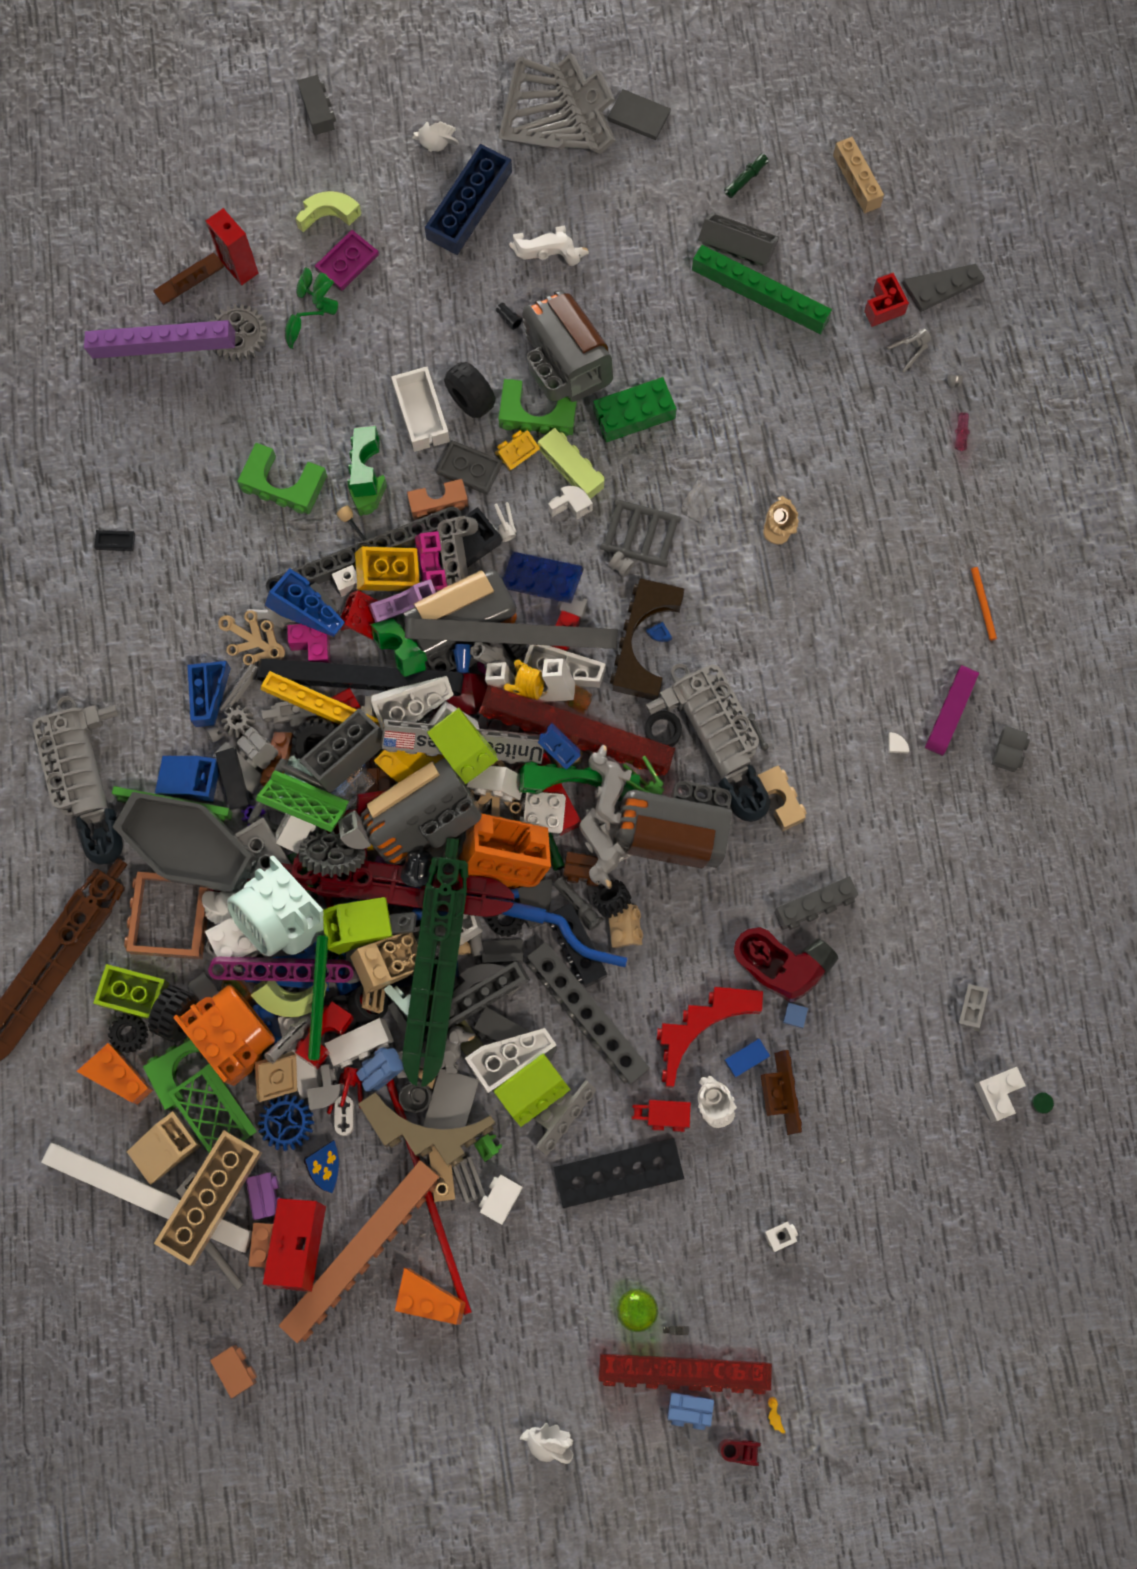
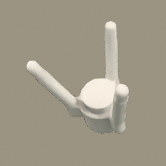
M508 502L505 505L509 523L505 522L498 504H494L502 523L498 526L499 530L497 531L501 536L502 542L512 540L516 537L515 533L517 532Z

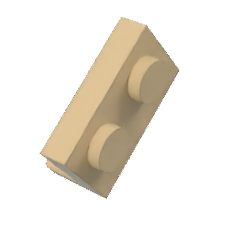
M627 904L629 908L627 910L623 909L624 913L621 914L619 912L616 917L612 914V917L609 918L612 948L642 945L641 913L637 905Z

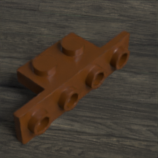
M212 253L154 289V294L164 306L224 268V265L217 255Z
M783 1050L774 1053L777 1073H767L760 1076L767 1116L784 1115L787 1135L802 1132V1121L799 1116L795 1079L791 1067L792 1060L789 1050Z

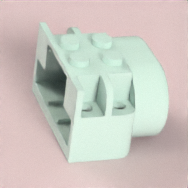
M273 855L270 857L269 869L266 871L260 868L257 869L255 877L248 881L242 890L227 900L229 913L237 927L255 948L265 956H272L281 949L290 955L297 954L315 943L318 935H324L323 909Z

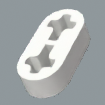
M340 1096L335 1102L334 1127L338 1134L347 1136L354 1130V1102L346 1096V1102L350 1104V1107H347L346 1114H343V1108L339 1107L342 1097ZM343 1117H346V1123L350 1124V1127L346 1128V1132L339 1128V1125L343 1124Z

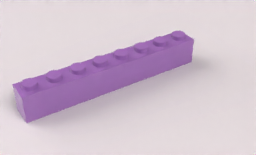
M229 320L85 331L84 349L92 359L235 348L236 331Z

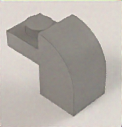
M331 1064L320 1066L323 1087L307 1089L310 1110L328 1107L334 1104L341 1095L342 1084L334 1085L333 1081L336 1080L335 1068H331Z

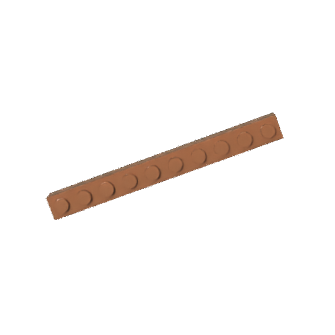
M420 1160L315 1282L312 1292H307L280 1323L279 1327L296 1343L302 1340L306 1342L314 1333L311 1329L316 1323L320 1325L327 1318L326 1312L330 1307L335 1308L342 1300L340 1295L345 1290L348 1292L355 1285L356 1281L354 1279L359 1273L363 1275L370 1267L368 1262L373 1256L377 1258L384 1251L382 1246L387 1240L391 1242L399 1233L397 1228L401 1224L405 1226L412 1218L410 1213L415 1207L419 1209L427 1199L424 1197L429 1191L433 1193L436 1190V1186L440 1183L438 1180L441 1177L423 1160Z

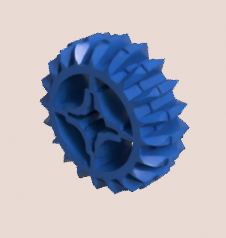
M286 1094L284 1101L281 1096L277 1097L278 1103H275L272 1099L269 1100L272 1107L269 1108L264 1105L263 1108L267 1113H260L259 1116L265 1119L264 1121H258V1125H264V1128H261L259 1133H267L263 1136V1141L270 1139L268 1142L270 1147L276 1142V1150H280L283 1145V1151H288L289 1145L292 1150H296V1142L299 1146H303L304 1144L301 1139L304 1138L307 1141L310 1139L305 1133H313V1129L308 1128V1125L315 1124V1121L308 1120V1118L314 1116L312 1112L306 1113L309 1110V1105L302 1107L305 1102L303 1099L297 1103V1096L294 1095L290 1101V1096ZM289 1106L282 1116L273 1115L279 1108ZM295 1108L299 1110L302 1116V1124L296 1123L294 1120ZM288 1117V1121H290L295 1126L290 1125L286 1126L287 1128H284L285 1125L277 1120L279 1119L283 1121V1119L286 1120V1118ZM271 1121L277 1123L279 1127L278 1138L275 1137L271 1130ZM290 1130H300L295 1137L284 1140Z

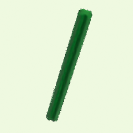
M318 935L316 942L309 1060H319L328 948V936Z

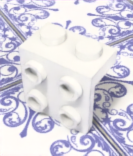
M544 792L539 794L526 793V798H522L521 810H524V817H520V821L547 827L549 833H562L565 795Z

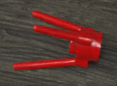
M344 1067V1071L340 1075L338 1084L344 1085L340 1102L341 1107L344 1106L349 1086L355 1087L356 1083L358 1102L363 1101L362 1081H360L356 1073L359 1069ZM335 1103L329 1106L327 1114H331Z

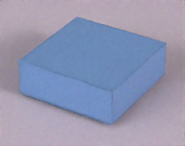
M788 1003L783 1023L803 1028L808 1008Z

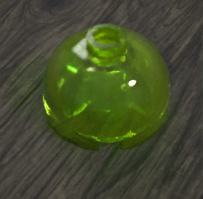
M639 1288L630 1289L623 1293L616 1307L617 1318L621 1325L632 1332H644L651 1328L657 1321L659 1313L658 1303L654 1296L648 1291Z

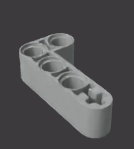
M460 516L443 520L438 524L437 531L439 532L443 569H445L447 586L469 576L462 537L477 532L478 523L474 518ZM468 522V528L465 530L464 525ZM450 525V526H451V531H450V533L448 534L447 529H448V526ZM453 544L454 551L451 553L450 547ZM455 563L457 564L456 571H454L453 569Z

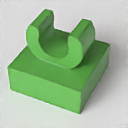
M487 1134L474 1144L484 1162L495 1156L499 1152L498 1150L502 1148V1144L495 1146L492 1141L497 1137L496 1135L489 1136Z

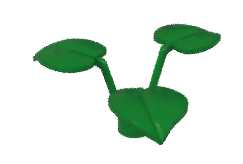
M307 267L304 268L298 280L296 293L299 298H304L306 292L312 295V302L319 311L297 313L296 316L292 314L289 317L285 327V339L291 349H293L294 342L301 329V316H323L324 313L335 315L338 309V301L324 297L335 282L325 273H319L313 284V292L310 291L309 287L312 284L313 278L311 270Z

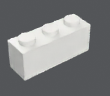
M378 1018L324 1044L330 1052L329 1057L333 1066L343 1069L352 1065V1061L357 1058L363 1060L370 1057V1052L383 1047L389 1048V1044L394 1042L386 1020Z

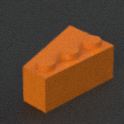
M107 1043L76 1071L134 1104H139L153 1091L119 1050L115 1049L110 1043Z

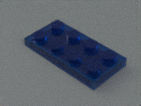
M513 552L502 580L507 589L511 591L572 603L584 569L580 565Z

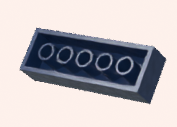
M480 144L426 224V239L458 255L511 175L512 160Z

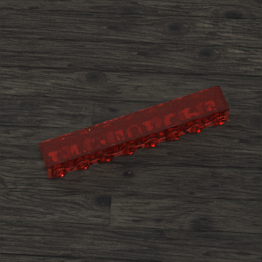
M600 1353L599 1382H603V1386H616V1382L624 1383V1387L633 1388L637 1387V1384H646V1388L658 1389L659 1385H667V1389L680 1390V1386H689L688 1390L701 1391V1387H710L712 1392H723V1388H731L732 1393H744V1389L753 1390V1394H766V1390L771 1391L772 1363Z

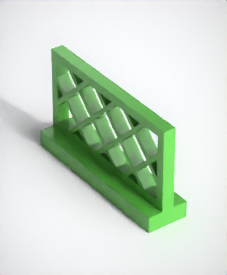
M276 770L272 773L271 779L256 798L258 802L330 832L333 831L340 819L344 817L349 801Z
M210 1064L168 1093L209 1153L212 1150L213 1140L219 1139L214 1138L216 1125L228 1127L227 1132L229 1133L230 1128L240 1129L244 1135L240 1138L242 1141L257 1133L250 1120ZM203 1075L207 1081L206 1089H193L195 1079ZM191 1083V1088L185 1087ZM208 1086H210L214 1092L208 1091ZM181 1089L190 1090L188 1103L178 1101L174 1094ZM192 1091L205 1093L202 1105L190 1103ZM207 1093L218 1097L217 1107L205 1106ZM220 1102L223 1104L225 1109L219 1108ZM181 1104L187 1105L186 1111ZM189 1106L202 1108L199 1120L191 1119L188 1116ZM204 1108L216 1110L214 1122L202 1120ZM219 1110L229 1113V1125L216 1123ZM232 1119L234 1120L237 1126L231 1125ZM193 1121H194V1122H199V1124H198V1129H197V1127L195 1126V1124L193 1123ZM201 1123L213 1124L211 1137L202 1136L200 1133ZM205 1139H211L210 1145H208Z

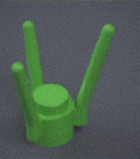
M643 756L642 758L655 781L650 780L647 783L640 777V783L644 786V789L631 781H626V783L636 790L661 795L664 791L662 788L664 783L659 779L646 756ZM625 763L623 764V767L626 770H632Z

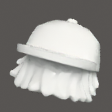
M441 121L431 126L426 122L418 132L413 133L414 136L412 137V139L419 140L421 145L428 149L429 152L442 151L447 144H459L458 140L451 136L456 131L455 127Z
M214 891L205 892L202 896V905L205 908L204 911L206 912L205 916H207V919L217 925L232 918L227 907V900L234 894L222 891L220 893Z
M708 1076V1078L702 1077L699 1081L701 1088L698 1092V1108H700L703 1119L713 1128L729 1125L734 1120V1110L737 1109L733 1102L735 1100L734 1097L731 1096L724 1084L716 1081L712 1076Z
M545 1423L541 1428L533 1427L530 1430L527 1429L520 1437V1440L527 1441L531 1454L540 1461L551 1462L556 1459L561 1463L568 1464L573 1459V1452L569 1448L573 1444V1440L570 1438L571 1435L569 1432L561 1431L558 1425L549 1427L548 1423Z

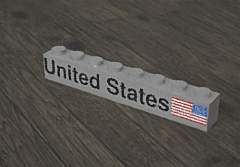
M384 719L381 739L382 749L388 752L400 750L408 754L421 752L429 756L443 755L427 734V731L433 728L435 724ZM477 729L495 750L498 760H503L509 764H515L516 762H524V764L529 762L542 763L544 748L538 743L540 735Z

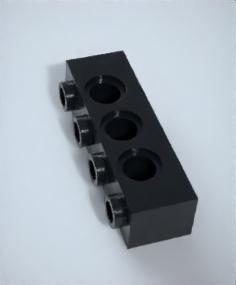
M571 903L551 912L564 917L568 924L572 925V932L583 945L595 950ZM549 923L552 931L556 930L560 936L557 938V941L562 949L566 948L569 954L566 958L571 967L575 966L578 972L575 976L581 984H584L585 988L607 977L608 974L602 962L588 959L577 953L567 943L559 927L556 924ZM587 959L592 965L588 969H584L580 966L582 960Z

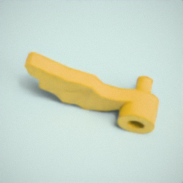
M771 1397L768 1400L769 1407L771 1408L768 1415L770 1419L769 1424L774 1427L775 1431L779 1430L785 1434L781 1417L777 1413V1399Z

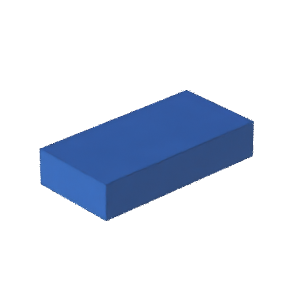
M757 1039L724 1061L736 1078L770 1057L761 1040Z

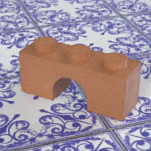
M459 479L444 483L445 494L439 499L430 498L425 488L407 492L413 519H421L449 507H456L460 511L465 509V507H469L463 480Z

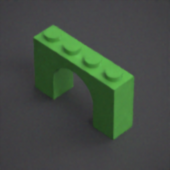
M504 379L498 419L499 428L504 430L518 429L523 432L526 430L529 432L538 431L542 434H548L556 428L558 432H563L565 436L573 435L577 401L571 402L568 397L557 401V405L551 413L545 416H533L528 414L521 406L523 381Z
M255 443L237 481L241 491L249 495L252 493L258 495L259 498L265 501H274L281 507L288 506L297 513H307L310 515L327 478L325 468L307 462L300 479L295 485L285 489L275 488L267 482L268 473L276 458L274 450Z
M189 1037L184 1040V1044L168 1048L165 1051L166 1054L150 1058L147 1061L148 1064L143 1066L156 1094L167 1111L177 1107L168 1093L179 1086L176 1076L179 1063L185 1056L191 1053H201ZM182 1089L174 1094L178 1101L187 1102Z

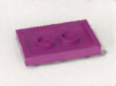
M351 230L314 267L317 272L325 273L335 282L333 285L343 291L379 256V252L356 232Z

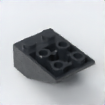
M478 507L465 515L466 517L474 518L478 523V530L475 534L462 537L467 568L501 545L500 534ZM468 522L464 525L465 530L468 528ZM453 544L450 547L451 553L454 551ZM456 563L453 566L454 571L457 570Z

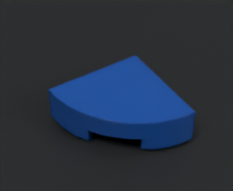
M663 622L646 630L647 635L655 641L666 642L672 640V636Z

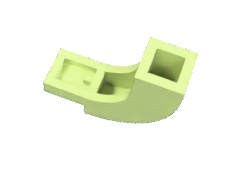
M327 191L317 193L303 201L305 210L298 213L296 222L298 228L304 232L317 219L331 215L340 218L350 226L361 215L360 204L350 196L340 192Z
M261 981L252 990L251 996L272 1014L283 1017H299L312 1012L313 986L305 991L294 993L284 990L276 981ZM325 982L324 996L326 995V994H325V991H326L327 986H328V984H327L326 982Z

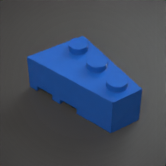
M227 661L187 665L191 722L195 727L214 726L231 668Z

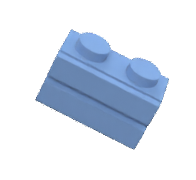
M380 1048L374 1052L375 1056L362 1062V1067L356 1073L360 1081L363 1082L362 1085L366 1092L379 1091L404 1070L403 1063L399 1059L396 1049Z
M670 1392L667 1419L672 1420L671 1425L684 1427V1423L693 1424L692 1428L705 1430L706 1426L711 1427L714 1399Z

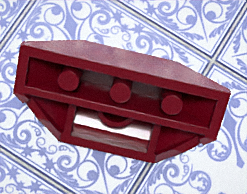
M463 674L464 680L461 696H451L446 702L456 708H460L467 715H476L481 710V707L493 696V693L485 681L486 675ZM441 705L432 709L428 714L433 717Z

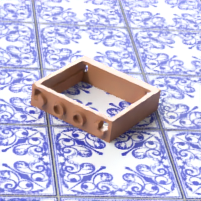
M137 872V876L133 879L134 897L130 899L132 912L127 920L129 934L125 937L124 941L126 951L136 955L203 960L205 931L207 930L208 919L205 916V908L202 905V896L209 889L199 887L191 950L136 946L145 880L171 882L157 873Z

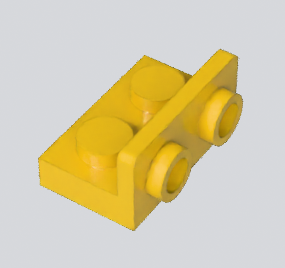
M521 430L517 431L512 435L513 439L507 443L505 440L497 446L498 450L494 452L496 456L499 455L509 471L540 450V447L528 430L524 432Z

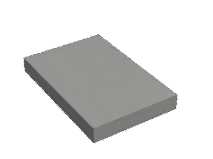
M440 1069L423 1127L445 1130L467 1126L479 1084L478 1079L458 1073L447 1074L446 1070Z

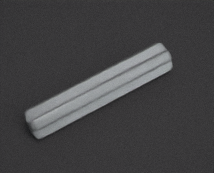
M249 665L222 702L219 710L223 714L224 712L230 713L229 708L235 706L254 680L258 672L257 666Z

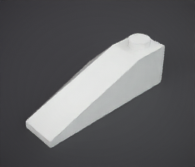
M543 1028L481 1046L468 1055L465 1060L486 1093H489L541 1054H545L555 1047L556 1043L547 1030Z

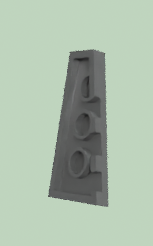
M972 264L907 278L902 283L920 312L984 282L985 277L978 266Z

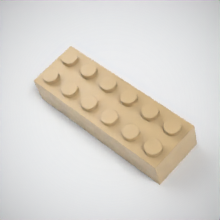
M223 1130L154 1244L190 1266L195 1265L262 1155V1152Z

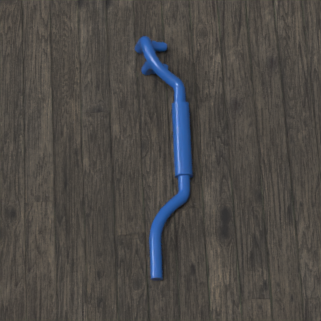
M486 897L488 899L514 903L513 907L507 912L502 913V915L541 924L543 922L556 924L567 943L580 955L591 960L626 967L627 957L596 951L583 945L575 937L564 917L546 912V909L500 898ZM413 907L412 912L417 914L416 925H418L422 918L423 909ZM438 911L441 916L448 914V912Z

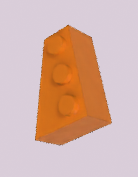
M404 1268L395 1311L455 1325L461 1324L465 1308L464 1301L435 1285L414 1270Z

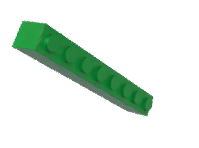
M704 245L700 246L693 258L692 271L820 335L830 319L831 308Z

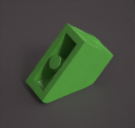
M384 475L377 477V495L354 497L352 490H349L360 516L369 515L378 508L387 487Z

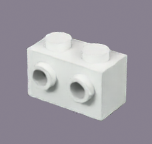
M500 1174L499 1178L494 1177L489 1186L492 1191L488 1197H483L479 1207L482 1208L480 1213L503 1225L523 1187Z

